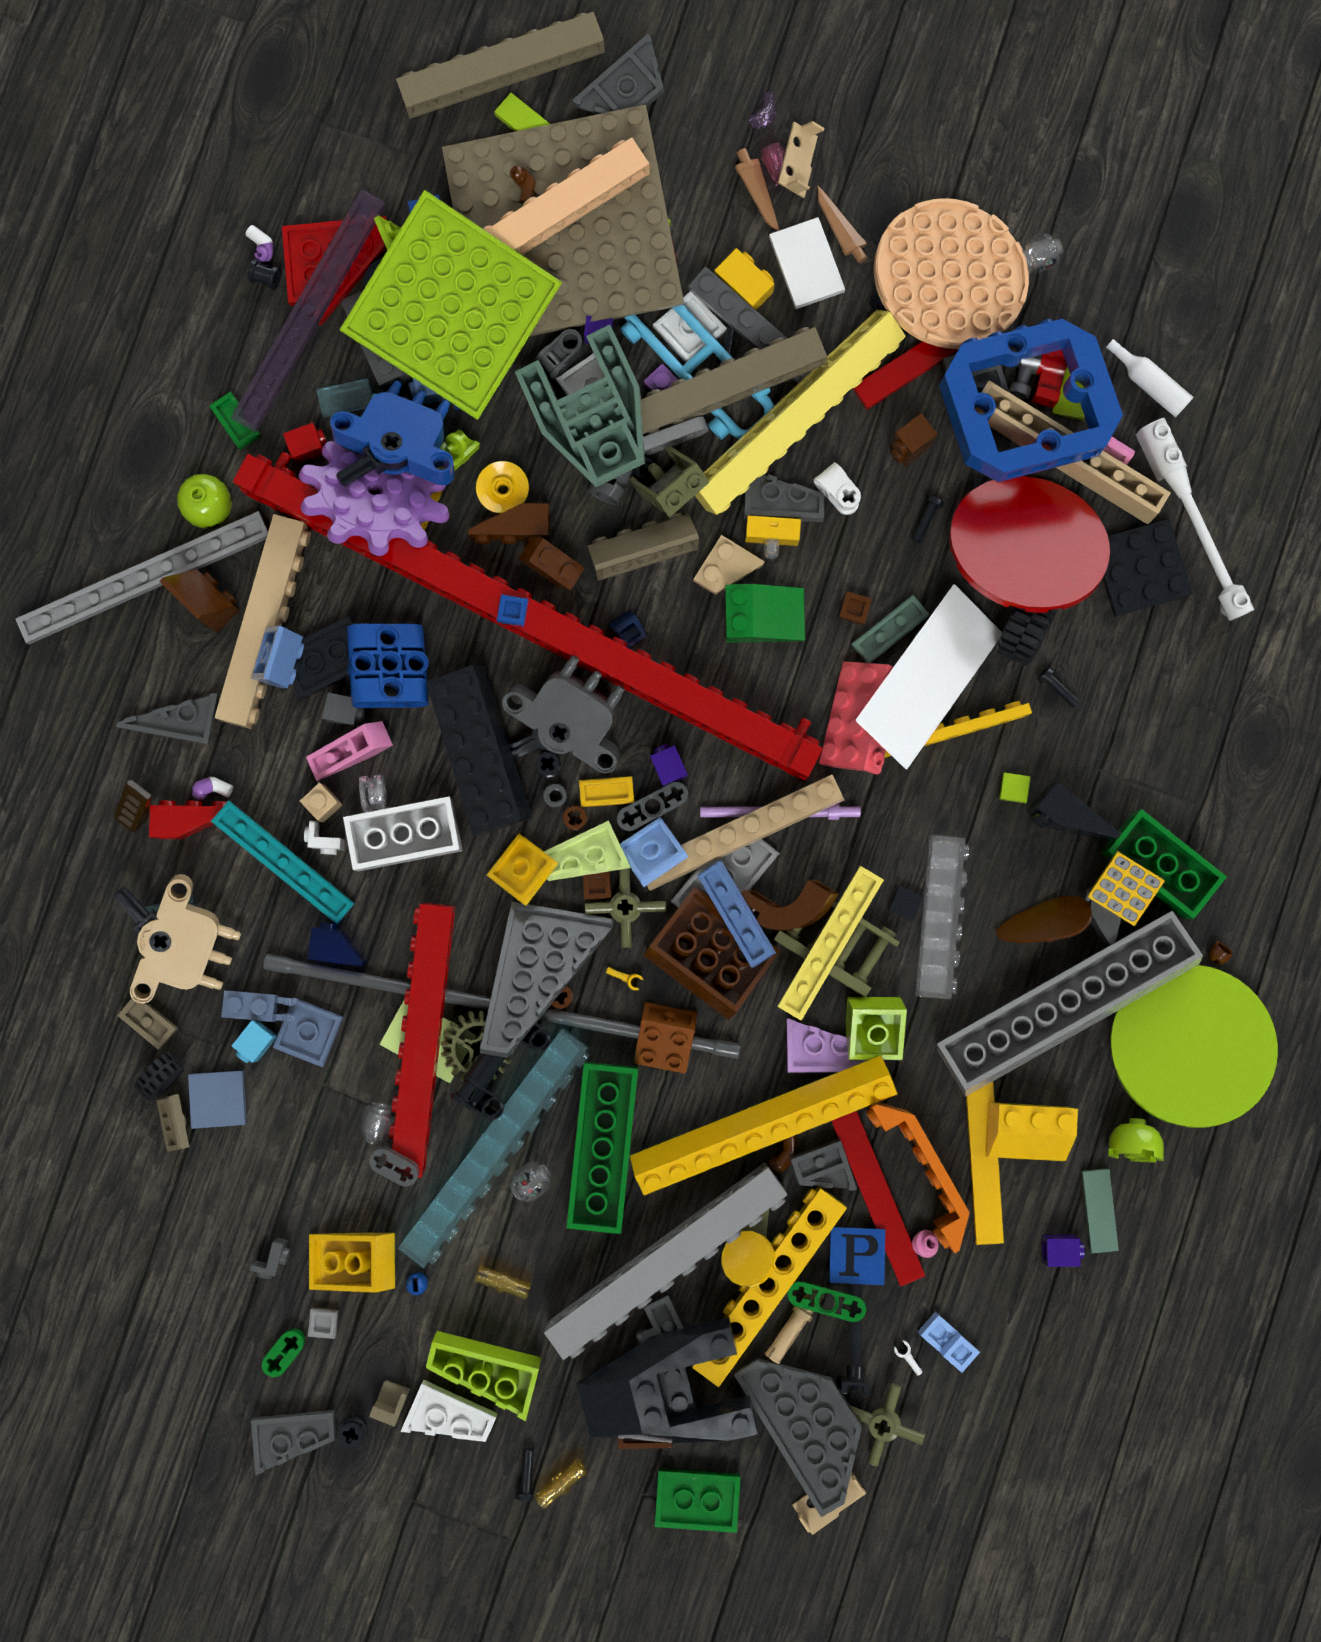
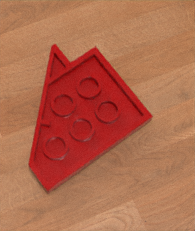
M375 217L282 226L287 294L290 306L315 304L316 322L318 325H323L366 274L369 266L378 260L387 249L374 220Z

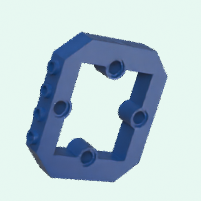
M1046 319L1035 326L1028 327L1027 325H1022L1011 332L1003 333L998 331L990 334L987 338L979 340L977 338H970L964 341L939 385L964 463L997 482L1098 457L1106 448L1123 416L1096 337L1064 319L1055 321ZM1008 346L1014 347L1018 352L1011 351ZM1062 350L1070 373L1063 386V394L1070 402L1081 404L1089 429L1061 436L1055 430L1046 429L1037 436L1032 444L998 453L988 423L995 412V401L989 394L978 393L971 372L998 365L1015 367L1022 359ZM1075 382L1081 383L1084 388L1078 387ZM974 408L982 409L984 414L976 412ZM1042 444H1047L1051 451L1044 449Z

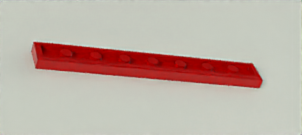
M857 1111L832 1120V1125L838 1139L842 1142L848 1163L875 1228L885 1229V1252L899 1285L903 1286L925 1277Z

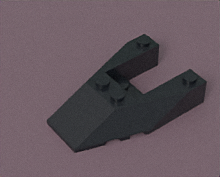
M730 1317L650 1336L645 1339V1342L634 1349H629L621 1354V1357L608 1365L605 1364L578 1381L577 1387L590 1436L690 1443L731 1441L758 1434L750 1396L696 1408L686 1369L687 1366L737 1355L736 1340Z

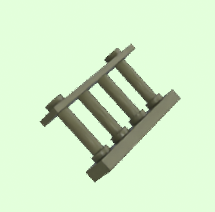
M834 902L831 908L834 910L838 903ZM861 918L828 975L861 996L866 997L871 990V987L866 985L868 982L866 978L887 944L889 943L894 947L899 945L900 942L894 939L897 934L884 926L880 930ZM823 927L813 943H809L807 947L798 942L800 938L798 935L802 928L785 930L784 933L778 930L773 940L805 960ZM866 929L879 938L859 971L850 975L843 970L845 968L844 963Z

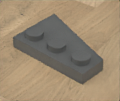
M335 1410L253 1417L251 1428L255 1476L271 1467L281 1465L298 1455L308 1453L335 1441L337 1438Z

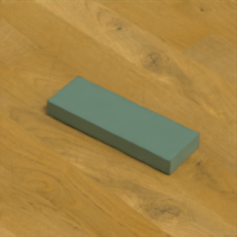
M912 595L853 642L851 646L865 663H872L929 617L930 614L916 597Z
M1110 1169L1082 1170L1081 1179L1090 1253L1119 1251Z

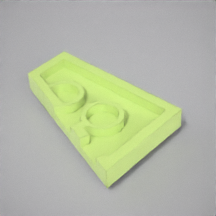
M609 821L544 851L559 863L547 878L548 881L631 868Z

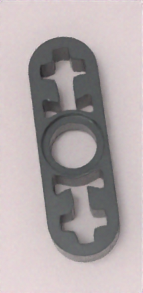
M680 782L670 783L621 809L617 815L619 827L624 831L631 832L682 806L688 799L686 786ZM675 787L677 791L682 789L681 801L677 802L675 798L667 802L670 807L665 809L664 801L658 795L664 793L666 798L672 794V788ZM655 799L660 803L661 808L657 814L652 815L646 812L645 804L648 800ZM640 805L641 811L647 819L641 821V816L634 819L633 826L630 827L628 823L623 824L624 814L626 812L630 815L637 813L638 811L635 807Z

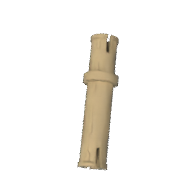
M813 1289V1295L806 1293L803 1297L812 1299L809 1304L810 1306L815 1307L814 1300L818 1290ZM824 1294L821 1295L819 1303L825 1297ZM794 1306L792 1309L794 1312L767 1352H765V1355L775 1363L780 1364V1361L807 1321L810 1322L813 1317L811 1315L814 1311Z

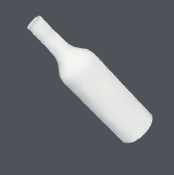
M1114 339L1106 347L1125 364L1130 379L1175 418L1194 398L1149 358L1132 355Z

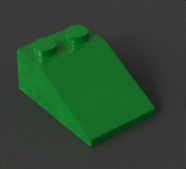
M758 584L725 585L726 643L805 641L804 588Z

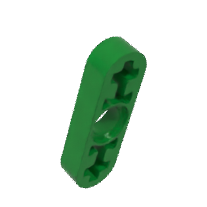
M804 1281L792 1284L788 1290V1299L794 1306L846 1321L858 1322L865 1316L867 1311L866 1303L858 1296ZM800 1286H802L805 1293L813 1295V1289L818 1290L814 1300L815 1307L809 1305L812 1299L803 1298L801 1302H798L797 1296L793 1295V1291L799 1290ZM829 1293L834 1297L835 1305L832 1309L826 1310L821 1307L819 1299L822 1294ZM839 1296L845 1298L843 1304L851 1305L853 1301L858 1302L857 1305L862 1309V1312L856 1313L855 1317L850 1316V1310L842 1308V1314L836 1313L840 1305Z

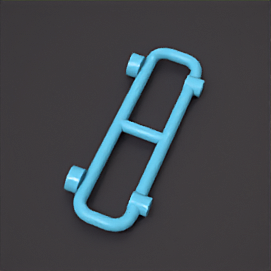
M684 305L672 308L706 345L683 366L636 315L624 317L627 322L620 328L623 335L633 345L642 337L680 379H685L686 381L693 378L690 373L712 353L721 362L732 358ZM769 388L751 395L764 407V415L774 407L773 402L767 396L771 392ZM722 408L711 412L715 418L708 423L709 428L720 440L729 433L740 439L752 428L750 427L746 430L739 428Z

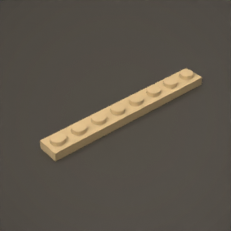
M833 775L682 844L681 847L688 855V858L647 885L648 889L651 891L844 801Z

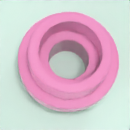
M922 1230L914 1236L912 1246L914 1251L921 1257H933L938 1250V1239L932 1231Z

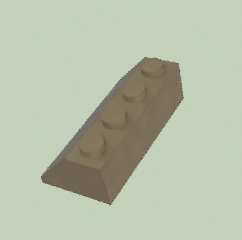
M677 513L670 518L668 517V521L659 524L657 521H652L642 525L643 529L633 532L632 529H626L618 532L617 537L611 539L600 537L593 540L592 544L588 545V551L597 580L600 581L698 550L699 536L690 515L683 516L682 513Z

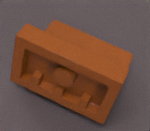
M645 1002L634 1063L686 1073L698 1012Z

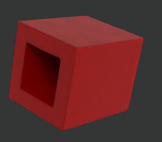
M313 423L283 433L291 457L297 465L323 456L322 448L327 443L323 430H317Z

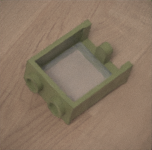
M668 445L665 450L675 463L673 467L664 473L657 464H650L648 471L655 482L649 488L638 482L635 477L629 480L642 499H646L670 518L710 482L696 462Z

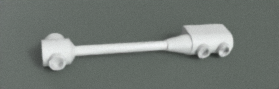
M1165 418L1158 419L1144 426L1138 431L1136 437L1157 482L1165 479L1186 508L1222 585L1223 590L1218 596L1222 614L1227 616L1229 621H1232L1253 611V605L1244 586L1232 583L1191 495L1192 491L1186 462Z

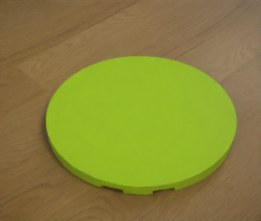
M1197 965L1118 1010L1114 1016L1110 1035L1111 1058L1113 1059L1117 1077L1129 1096L1154 1117L1167 1123L1188 1128L1217 1126L1242 1116L1257 1104L1265 1094L1273 1079L1277 1065L1278 1044L1276 1032L1264 1004L1243 982L1228 973L1207 966Z

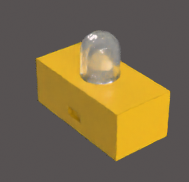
M748 516L745 542L763 543L764 556L767 559L773 560L779 555L780 545L798 546L801 519Z

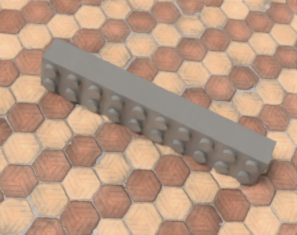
M1171 911L937 1043V1051L966 1097L1200 964L1203 955L1176 915Z
M762 1163L547 1321L544 1334L563 1360L568 1356L572 1359L585 1350L584 1345L591 1339L596 1342L607 1334L606 1329L613 1323L616 1326L620 1325L629 1318L630 1315L628 1313L636 1306L638 1309L646 1306L652 1300L651 1295L660 1290L663 1293L674 1284L673 1279L678 1275L686 1276L697 1267L695 1265L697 1261L703 1257L705 1260H708L719 1251L717 1247L723 1242L727 1241L729 1244L741 1235L740 1230L746 1225L752 1227L763 1219L761 1214L769 1208L774 1211L786 1202L784 1197L787 1196L784 1187L767 1163Z

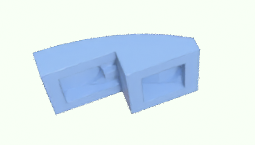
M936 1311L918 1331L927 1342L961 1373L980 1353Z

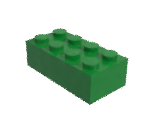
M1142 809L1132 812L1118 830L1121 833L1120 837L1110 840L1101 852L1111 860L1116 851H1119L1164 879L1165 882L1155 896L1185 920L1194 919L1227 878V876Z

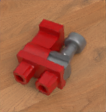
M1062 350L1022 359L1017 365L1019 368L1017 382L1011 383L1008 392L1017 398L1028 399L1031 387L1027 384L1031 374H1036L1038 378L1031 402L1053 409L1059 401L1060 390L1067 369Z

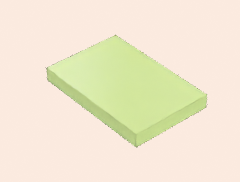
M404 1001L380 1042L381 1046L398 1054L400 1042L405 1040V1032L401 1031L403 1016H407L408 1005H405ZM443 1017L436 1076L451 1083L454 1078L451 1071L455 1065L448 1068L445 1066L444 1063L451 1059V1057L444 1058L441 1056V1052L449 1050L448 1047L441 1046V1041H450V1038L446 1037L443 1033L445 1030L453 1033L454 1029L449 1025L452 1021ZM465 1030L460 1034L461 1036H465L467 1038H473L476 1036L468 1030ZM456 1043L455 1052L460 1063L463 1062L468 1049Z

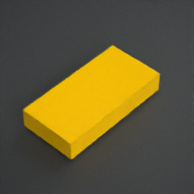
M632 776L579 780L581 808L634 803Z

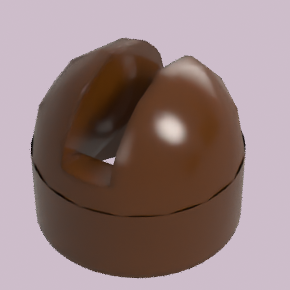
M1216 941L1210 947L1208 956L1211 961H1215L1216 964L1220 965L1226 963L1233 956V952L1224 943Z

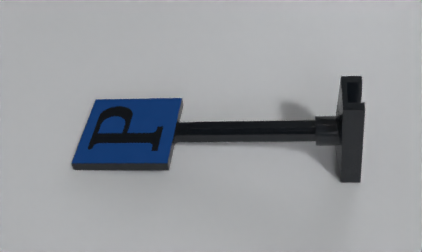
M833 1227L830 1236L829 1283L851 1284V1295L862 1298V1286L864 1284L884 1285L885 1229ZM853 1301L851 1304L852 1317H855L856 1313L862 1312L856 1301ZM862 1319L858 1322H850V1362L847 1365V1376H840V1390L842 1394H847V1385L852 1386V1390H857V1386H862L863 1394L870 1395V1383L867 1377H863V1366L861 1365Z

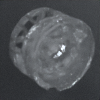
M375 774L374 777L370 778L367 775L360 776L359 792L363 812H372L373 809H387V803H383L387 799L383 774Z

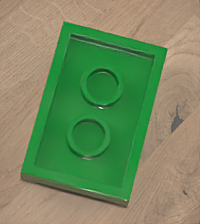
M659 1468L655 1527L737 1533L740 1474Z

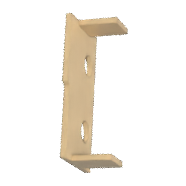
M813 121L802 126L793 122L778 179L780 185L802 198L805 197L806 190L810 188L808 186L812 170L810 165L818 138L815 134L825 129ZM794 137H797L799 139V147H796L794 145ZM787 166L792 168L793 173L791 176L786 172Z
M852 1472L845 1504L825 1516L820 1517L815 1507H808L807 1500L809 1497L807 1494L794 1502L792 1506L798 1513V1518L807 1532H811L813 1535L839 1516V1512L865 1495L866 1491Z

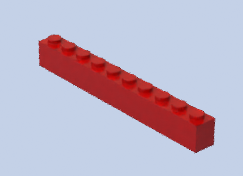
M425 902L421 903L420 908H416L414 912V924L418 925L417 935H412L410 947L411 951H415L414 961L409 962L407 977L412 979L411 987L406 989L404 1004L408 1005V1013L402 1019L401 1031L405 1032V1040L400 1042L398 1058L402 1059L401 1069H397L395 1085L399 1086L398 1096H394L392 1103V1112H396L395 1123L391 1122L389 1139H393L392 1149L417 1163L420 1170L418 1178H422L426 1171L456 906ZM396 1166V1169L403 1172L402 1176L413 1177L410 1173V1167H406L403 1170Z

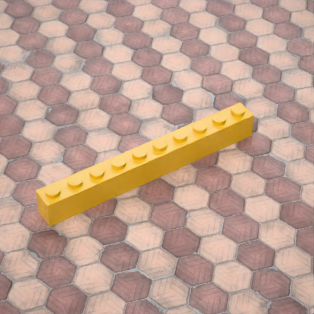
M880 1055L630 1155L634 1176L643 1195H646L897 1095L890 1073Z

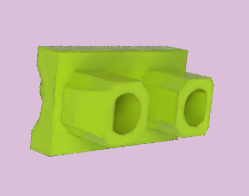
M459 429L457 432L450 433L446 437L440 449L451 454L455 471L479 449L480 443L469 439ZM442 466L438 467L437 469L443 470L446 469V467Z

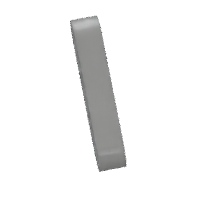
M696 417L643 437L644 456L662 451L668 445L672 447L705 434L709 429L704 417Z

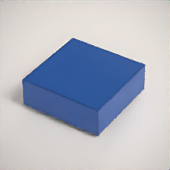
M501 594L497 622L524 627L529 600L527 598Z

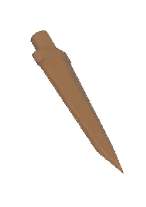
M741 149L737 152L741 163L736 165L735 169L739 173L765 222L775 230L780 231L759 159L751 160L747 149Z
M818 186V203L844 255L853 254L859 264L864 262L867 256L862 248L867 243Z

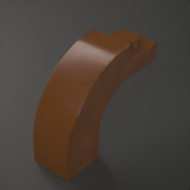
M808 880L799 897L786 907L774 903L754 889L743 890L741 895L752 913L759 914L757 918L759 925L773 930H790L803 928L820 920L831 909L839 893L818 880Z

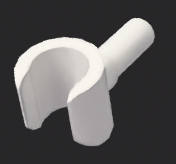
M902 1340L907 1346V1351L901 1354L895 1346L894 1351L897 1356L904 1358L918 1376L922 1373V1370L910 1353L911 1347L909 1343Z

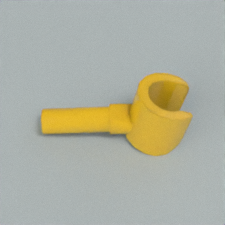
M610 967L606 971L607 974L626 982L632 990H639V988L631 985V980L634 977L643 980L640 975L635 973L628 975Z

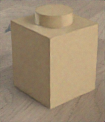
M321 783L317 784L300 800L306 809L318 821L323 823L343 805Z

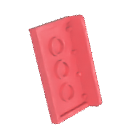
M843 661L819 761L820 765L880 774L886 750L856 722V718L891 672L892 666Z

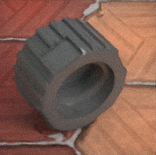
M552 784L544 790L543 798L547 805L559 808L565 804L567 793L563 786ZM554 790L560 791L562 795L558 802H553L549 798L550 793Z

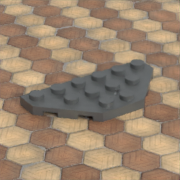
M756 1358L734 1372L735 1378L746 1396H750L754 1409L820 1517L845 1504L862 1425L834 1379Z

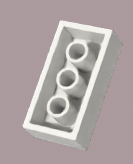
M451 797L343 817L354 871L374 869L463 851L454 801Z

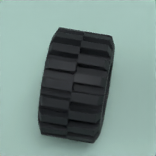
M1015 607L997 644V653L1024 666H1028L1040 648L1057 613V609L1048 610L1047 613L1025 612V609Z

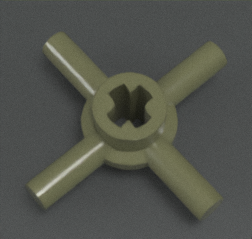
M630 868L619 870L620 892L610 902L585 903V914L611 913L612 917L620 922L621 948L632 947L631 922L635 921L641 912H666L665 901L640 902L639 898L630 892ZM622 900H628V904L633 905V910H629L628 915H623V911L618 910V904H622Z
M895 1383L890 1385L884 1407L876 1409L872 1414L850 1405L858 1420L868 1424L869 1431L875 1438L868 1459V1463L873 1466L879 1465L885 1442L892 1441L897 1436L923 1445L926 1434L901 1425V1420L895 1412L901 1386ZM882 1420L888 1422L887 1426L889 1427L887 1430L881 1427L883 1424L881 1423Z

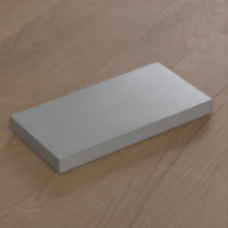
M760 839L698 868L671 900V903L679 908L694 887H697L709 896L697 875L718 861L723 862L740 893L743 890L751 889L780 853L763 839Z

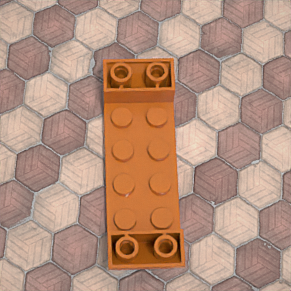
M879 1102L869 1105V1110L866 1111V1114L876 1128L881 1127L884 1131H888L898 1125L904 1137L909 1141H913L915 1146L911 1149L915 1157L922 1165L926 1164L928 1170L925 1171V1174L931 1185L936 1190L940 1189L942 1194L938 1195L944 1208L949 1211L933 1221L937 1227L933 1232L944 1249L949 1247L954 1253L960 1251L970 1212L915 1115L907 1110Z

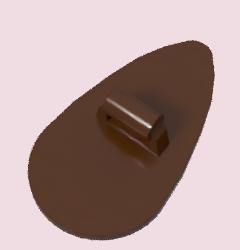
M1072 895L1060 896L1014 915L996 930V935L1000 940L1016 943L1052 942L1072 937L1088 927L1092 919V910L1089 903L1081 897Z

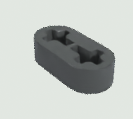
M385 1146L377 1148L369 1159L372 1170L404 1187L414 1184L420 1174L417 1163ZM382 1154H386V1160L393 1164V1166L387 1163L383 1166L378 1165L379 1159L376 1158V1155L380 1157ZM396 1166L403 1170L406 1167H410V1173L413 1177L409 1176L407 1179H403V1172L396 1169Z

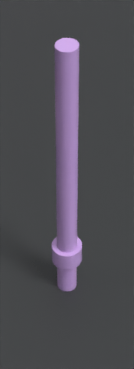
M835 804L810 817H828V820H839V817H860L861 808L839 807V804ZM700 807V817H742L761 807Z

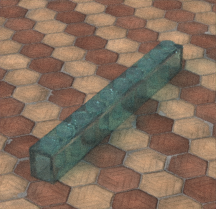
M565 1028L561 1029L507 1101L503 1114L498 1119L492 1121L398 1247L400 1251L423 1268L428 1262L432 1265L443 1252L439 1249L444 1240L450 1243L459 1231L455 1225L461 1218L465 1221L475 1209L471 1205L477 1196L481 1199L485 1196L492 1186L488 1181L494 1174L498 1177L508 1165L504 1161L510 1152L515 1155L524 1144V1141L521 1140L526 1131L532 1133L541 1120L537 1118L538 1114L542 1109L546 1111L550 1109L557 1099L553 1094L559 1087L563 1090L573 1078L569 1074L575 1065L580 1068L589 1057V1054L586 1053L589 1046Z

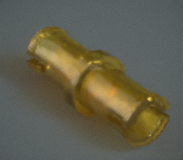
M483 1265L479 1266L478 1272L488 1277L485 1278L476 1274L474 1282L497 1289L496 1292L501 1294L504 1291L524 1300L526 1299L528 1293L519 1290L518 1287L529 1290L530 1282L509 1276V1272L506 1271L500 1273Z
M576 1459L563 1472L552 1476V1481L535 1494V1499L542 1508L546 1509L560 1495H566L570 1491V1487L587 1474V1470L582 1462Z

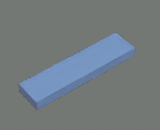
M718 861L697 875L751 968L756 967L776 954L723 862Z

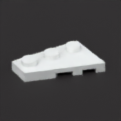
M423 1380L401 1432L410 1433L411 1431H418L432 1436L444 1434L452 1435L453 1438L486 1442L498 1413Z

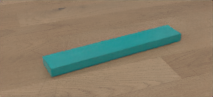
M228 801L211 820L219 829L336 924L354 905L352 900L231 801Z

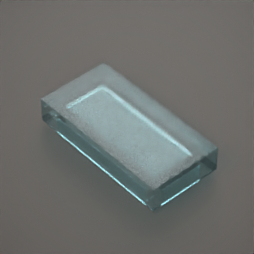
M368 378L317 389L323 417L332 416L340 411L350 412L364 409L372 399Z

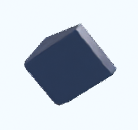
M631 610L609 623L616 637L628 644L627 648L648 636Z

